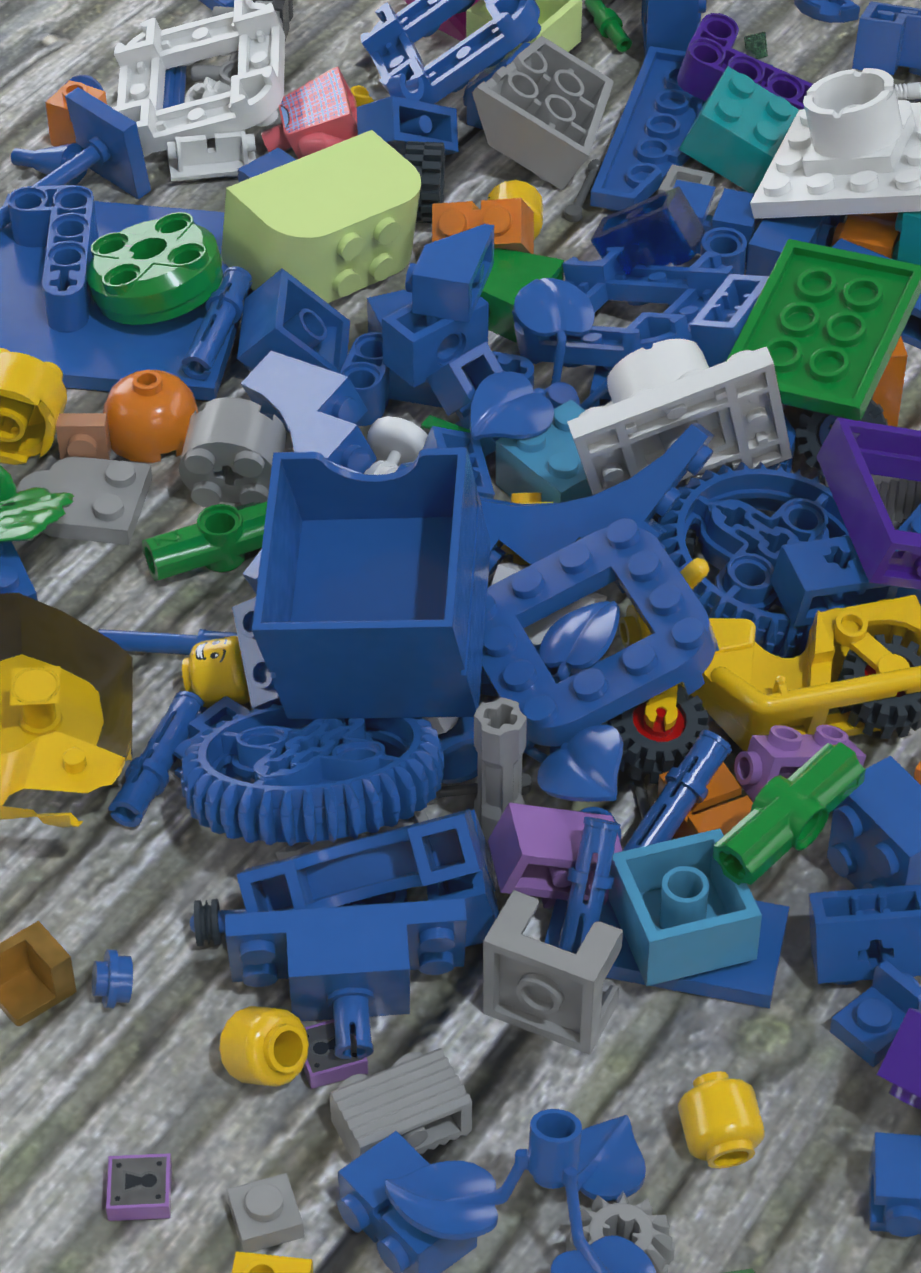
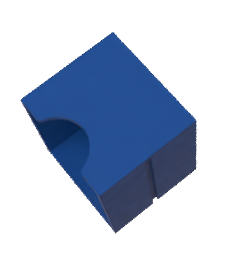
M467 447L422 449L410 466L394 473L382 475L360 474L342 469L328 461L318 452L273 453L252 632L268 672H272L271 679L287 719L474 717L479 707L491 542Z

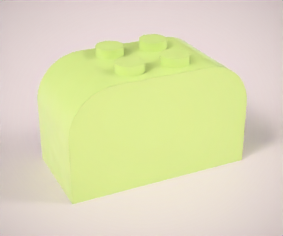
M370 130L226 188L221 259L228 267L238 266L247 270L252 276L250 282H252L251 288L254 291L283 268L327 303L348 296L355 291L399 273L409 264L412 255L421 189L420 174L407 159L373 130Z

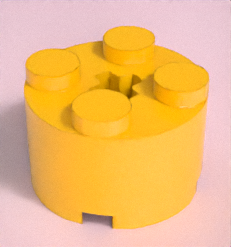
M0 348V463L18 465L27 463L29 457L38 454L42 457L50 450L56 435V422L59 413H64L67 404V391L62 381L63 372L56 364L43 362L27 354L10 352L4 348Z

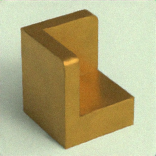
M39 920L0 943V1008L16 1026L24 1025L77 993L71 956Z

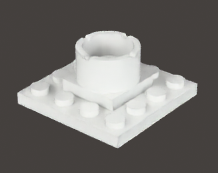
M864 68L862 72L851 69L820 79L808 89L807 96H804L803 103L805 109L798 111L750 202L754 219L921 211V102L910 103L907 100H897L893 77L880 69Z
M668 339L653 343V347L648 350L642 347L624 357L610 371L607 378V386L613 402L612 405L592 407L582 412L579 417L567 421L592 495L633 477L662 456L693 423L701 424L715 435L707 445L714 452L695 476L687 472L675 487L676 489L685 487L691 477H702L705 470H710L714 473L718 472L722 465H726L734 471L740 462H743L750 469H754L761 461L767 468L792 458L775 367L767 346L755 351L744 350L732 355L726 362L710 368L697 343L690 340Z

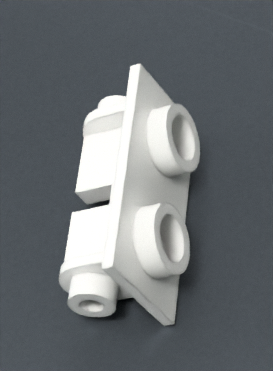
M245 130L215 133V147L207 148L206 134L175 137V141L167 142L171 182L182 180L197 181L202 178L222 176L238 177V168L256 159L254 133L245 134Z

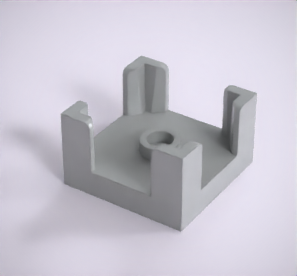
M513 890L483 940V1014L591 1055L619 1003V987L610 985L606 992L602 991L606 976L621 951L623 930L603 922H595L577 953L568 952L523 935L539 906V901L532 896Z

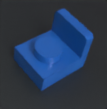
M883 960L875 967L872 986L832 1017L830 1032L874 1068L885 1058L908 1009L921 1010L920 984L910 974L901 972L890 962Z

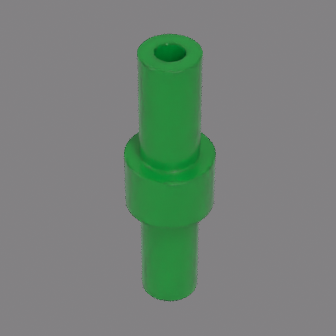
M586 0L585 7L594 17V25L600 34L605 38H609L618 51L625 52L629 50L632 40L623 30L622 20L611 8H607L601 0Z

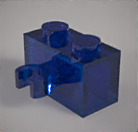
M678 186L602 218L591 238V242L602 259L607 255V247H624V250L617 256V261L624 273L629 275L638 264L649 267L651 265L666 266L673 263L674 266H679L688 262L697 254V248L706 231Z

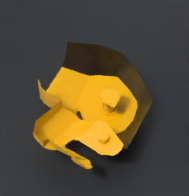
M20 593L0 594V820L38 817L44 824L62 828L79 827L83 821H78L71 812L37 814L32 809L5 807L2 805L9 795L22 789L89 793L99 787L114 783L121 774L125 761H132L133 658L115 641L74 617Z

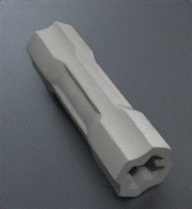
M503 697L493 702L481 703L474 715V746L478 752V794L474 800V810L487 845H489L488 839L508 803L525 804L521 794L522 754L526 748L527 717L520 711L518 702Z

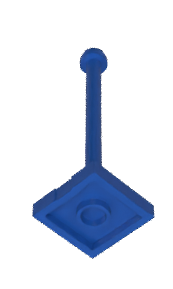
M79 87L65 95L76 136V143L80 144L84 150L32 186L65 185L89 168L138 200L149 193L151 187L137 123ZM8 203L0 207V230L11 223Z

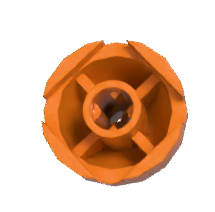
M142 370L121 378L111 388L103 407V413H107L111 449L117 455L128 460L145 463L161 462V454L170 453L176 450V457L182 455L191 415L195 410L198 413L193 392L178 376L166 371Z

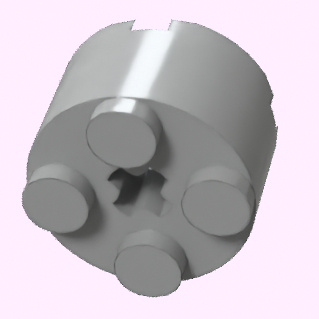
M233 397L213 399L205 403L204 410L198 413L195 410L189 421L179 463V473L184 484L191 490V499L196 504L202 507L217 505L219 502L241 503L247 508L268 501L273 453L284 452L287 440L284 424L275 414L273 415V420L260 413L261 405L250 400Z

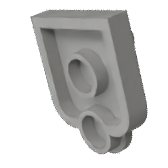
M77 456L67 457L54 463L50 470L36 471L25 476L18 485V492L37 487L46 488L50 493L67 492L74 495V502L69 507L63 508L66 514L57 522L47 526L43 531L48 536L130 545L152 481L151 464Z

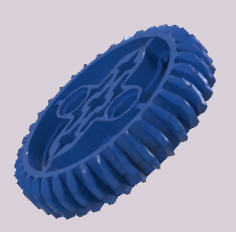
M761 461L754 469H750L745 463L740 462L734 471L728 466L722 465L716 473L705 470L702 477H691L685 487L678 488L682 494L674 506L663 518L660 517L657 523L668 531L660 541L667 547L665 551L678 570L681 571L693 560L689 554L685 539L689 528L695 530L696 536L699 537L698 541L701 544L703 557L720 570L716 577L715 585L705 577L693 589V592L705 608L708 618L749 619L756 626L755 642L764 650L773 655H779L781 658L801 655L805 651L809 630L812 625L793 627L786 614L768 612L774 604L783 608L770 579L781 545L849 535L830 488L820 484L819 475L811 480L801 476L800 469L794 474L785 472L781 464L775 470L767 469ZM757 509L773 511L775 513L769 517Z
M272 704L270 708L262 710L254 708L246 715L236 714L232 717V721H220L216 724V728H208L202 733V736L192 740V745L185 749L180 776L182 796L186 799V806L190 810L191 817L199 820L201 826L211 828L212 832L217 834L226 833L227 838L230 839L244 837L248 843L258 840L265 841L269 846L276 842H285L289 846L299 842H309L313 846L317 841L330 840L335 843L336 839L344 837L356 839L358 834L365 832L375 834L382 826L394 827L398 824L399 819L413 817L414 811L425 809L427 803L436 798V792L441 789L445 765L444 753L437 730L432 728L431 722L425 719H287L283 706Z

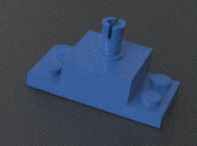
M465 898L225 914V934L232 982H243L245 985L252 987H265L275 984L278 979H289L292 1013L301 1022L334 1019L336 1044L334 1053L336 1057L341 1059H351V1035L356 1036L357 1059L373 1054L374 1047L371 1040L370 1017L410 1014V970H419L427 975H440L452 971L454 967H464L467 925Z

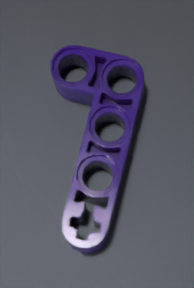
M711 13L702 19L688 45L677 76L678 85L682 90L706 101L729 66L738 73L747 75L756 84L774 95L786 99L797 109H805L803 103L804 96H807V91L813 85L812 83L733 49L739 28L737 23L727 15Z

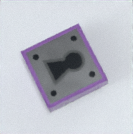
M334 1019L305 1027L309 1048L303 1069L311 1089L339 1082L356 1074L368 1073L367 1058L357 1059L355 1035L350 1036L351 1059L336 1057L334 1053L336 1046Z
M170 1153L108 1157L106 1201L108 1221L171 1218L172 1161Z

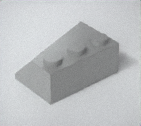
M541 36L520 52L506 67L502 66L488 81H483L479 84L472 94L488 145L532 171L541 180L563 190L590 155L614 81Z

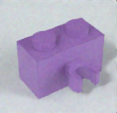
M508 803L488 839L500 892L511 894L515 890L529 896L541 897L543 907L547 909L555 905L556 899L568 900L572 882L567 880L569 867H575L584 829V817L614 822L613 816ZM618 833L614 853L623 851ZM597 853L592 855L584 900H589L598 859ZM606 889L604 905L608 900L609 889Z

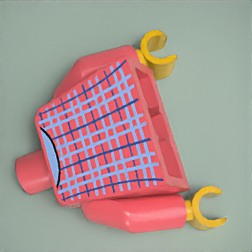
M337 66L283 97L279 105L282 123L261 132L263 142L268 152L278 147L283 151L292 147L296 156L300 159L358 136L357 107L374 102V100L369 96V92L364 86L357 85L350 89Z

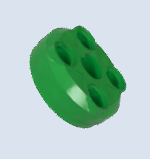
M186 212L170 213L160 219L142 222L120 232H113L99 237L91 245L93 258L89 262L87 270V283L100 312L112 321L130 325L163 322L194 310L206 302L212 292L217 291L223 278L222 259L214 235L206 228L195 224L193 217Z

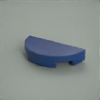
M794 0V5L801 13L815 20L828 23H845L859 19L860 7L851 0Z

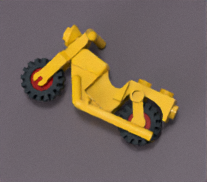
M696 558L680 571L692 590L707 576L709 565L704 559ZM910 595L894 599H882L877 602L845 608H833L823 612L819 610L809 630L805 651L794 658L775 656L755 642L756 626L749 619L709 618L719 651H715L710 665L702 674L705 684L691 694L693 698L688 700L689 695L682 685L678 690L677 684L608 720L607 724L616 728L623 739V755L619 769L624 772L629 766L633 767L631 778L640 781L643 773L650 774L649 784H658L660 774L668 772L672 767H679L699 737V733L703 729L708 730V714L743 751L748 750L752 735H769L771 727L775 725L793 728L801 734H815L817 726L831 725L842 729L848 736L860 734L871 736L873 732L881 730V739H890L894 729H896L899 738L908 736L910 728L917 731L921 727V606L916 595ZM628 605L626 616L621 617L619 620L620 636L625 648L652 634L635 607ZM838 708L840 713L828 715L829 709Z

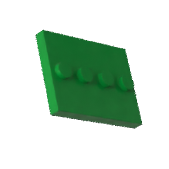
M788 239L727 360L738 352L744 350L755 351L767 346L774 363L782 404L861 421L920 296L921 265Z

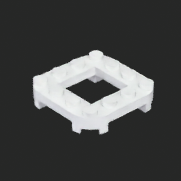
M234 0L233 12L165 30L160 29L156 18H151L140 23L144 32L134 37L126 46L122 43H117L114 56L120 66L117 106L112 108L137 123L144 157L154 152L167 150V142L175 141L177 136L185 137L206 134V139L215 137V133L242 131L255 125L260 127L268 126L278 118L277 108L284 96L285 34L272 3L266 5L254 3L252 0ZM239 50L238 75L231 76V91L163 109L166 69L177 66H189L200 60L219 55L227 56Z

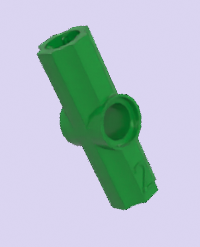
M267 501L241 510L225 504L211 505L199 513L196 524L142 540L143 554L154 581L203 566L217 572L232 571L238 568L244 562L245 553L262 548Z
M841 742L836 745L827 743L788 779L779 775L768 781L756 796L750 813L713 845V858L720 865L723 874L737 885L741 883L752 885L792 847L801 851L810 846L823 830L829 813L864 782L866 769L858 761L856 753Z

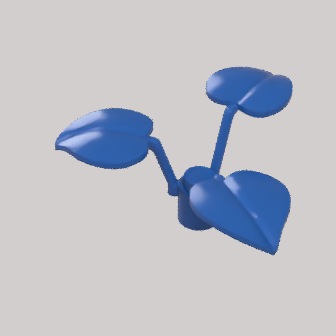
M542 278L540 280H533L519 290L513 305L514 316L519 325L537 336H557L552 381L550 386L544 390L542 388L533 389L531 382L524 375L516 372H498L486 377L475 391L470 408V433L473 440L487 437L524 439L539 436L551 427L554 409L573 400L584 410H587L608 391L606 379L580 404L574 387L568 383L561 382L566 335H587L591 331L595 318L594 307L590 299L578 287L560 279Z
M603 601L581 607L566 614L549 628L540 645V657L547 667H559L558 677L560 682L570 677L572 668H589L608 650L619 623L620 608L615 601ZM459 717L452 729L438 735L444 753L445 765L441 783L445 784L461 783L478 776V752L474 746V717ZM593 725L584 728L576 733L569 743L564 742L561 746H550L551 755L549 756L534 746L530 748L526 745L524 753L541 763L538 769L537 781L546 794L570 801H616L617 775L623 755V739L618 730L613 726Z
M547 1109L538 1112L532 1117L530 1122L528 1149L516 1150L515 1163L505 1182L497 1190L496 1181L487 1170L466 1161L433 1163L403 1177L385 1179V1192L396 1211L412 1226L434 1237L448 1240H464L484 1235L496 1227L498 1212L495 1205L504 1204L508 1201L523 1172L528 1170L538 1185L550 1189L565 1187L572 1241L577 1250L567 1251L558 1255L552 1262L550 1273H656L648 1255L633 1242L620 1236L611 1235L602 1237L589 1245L583 1232L579 1190L593 1200L599 1195L605 1201H615L622 1191H624L626 1197L636 1193L645 1181V1161L636 1143L631 1122L627 1115L582 1130L581 1121L568 1111Z

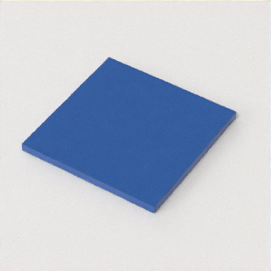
M9 194L7 195V197H6L5 202H4L3 205H5L6 203H8L7 198H8ZM94 201L98 238L109 233L120 232L142 222L160 219L170 213L186 212L193 217L195 224L206 228L214 235L220 255L222 253L224 212ZM11 223L0 230V348L7 349L10 352L27 354L43 362L56 364L63 372L62 381L65 388L110 392L111 388L121 378L137 371L150 369L166 371L178 376L193 392L195 400L211 401L216 399L241 318L237 323L232 324L212 366L211 374L204 380H196L187 376L182 370L183 364L181 362L186 356L196 332L207 312L205 308L206 302L186 314L167 321L144 325H130L118 323L105 317L91 296L88 323L82 329L74 332H58L48 325L42 286L47 247H25L17 244L13 240ZM222 261V270L224 274L226 269L229 267Z

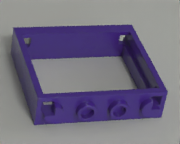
M837 417L816 457L869 583L921 589V533L895 530L871 476L872 474L921 482V431Z

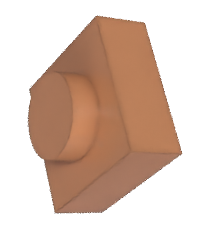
M59 413L56 422L60 460L74 456L110 460L111 444L107 413Z

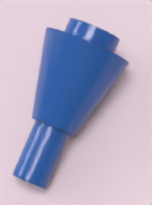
M78 143L48 147L36 151L15 148L11 153V162L13 165L34 168L36 171L48 175L84 149ZM87 170L65 185H77L84 178Z

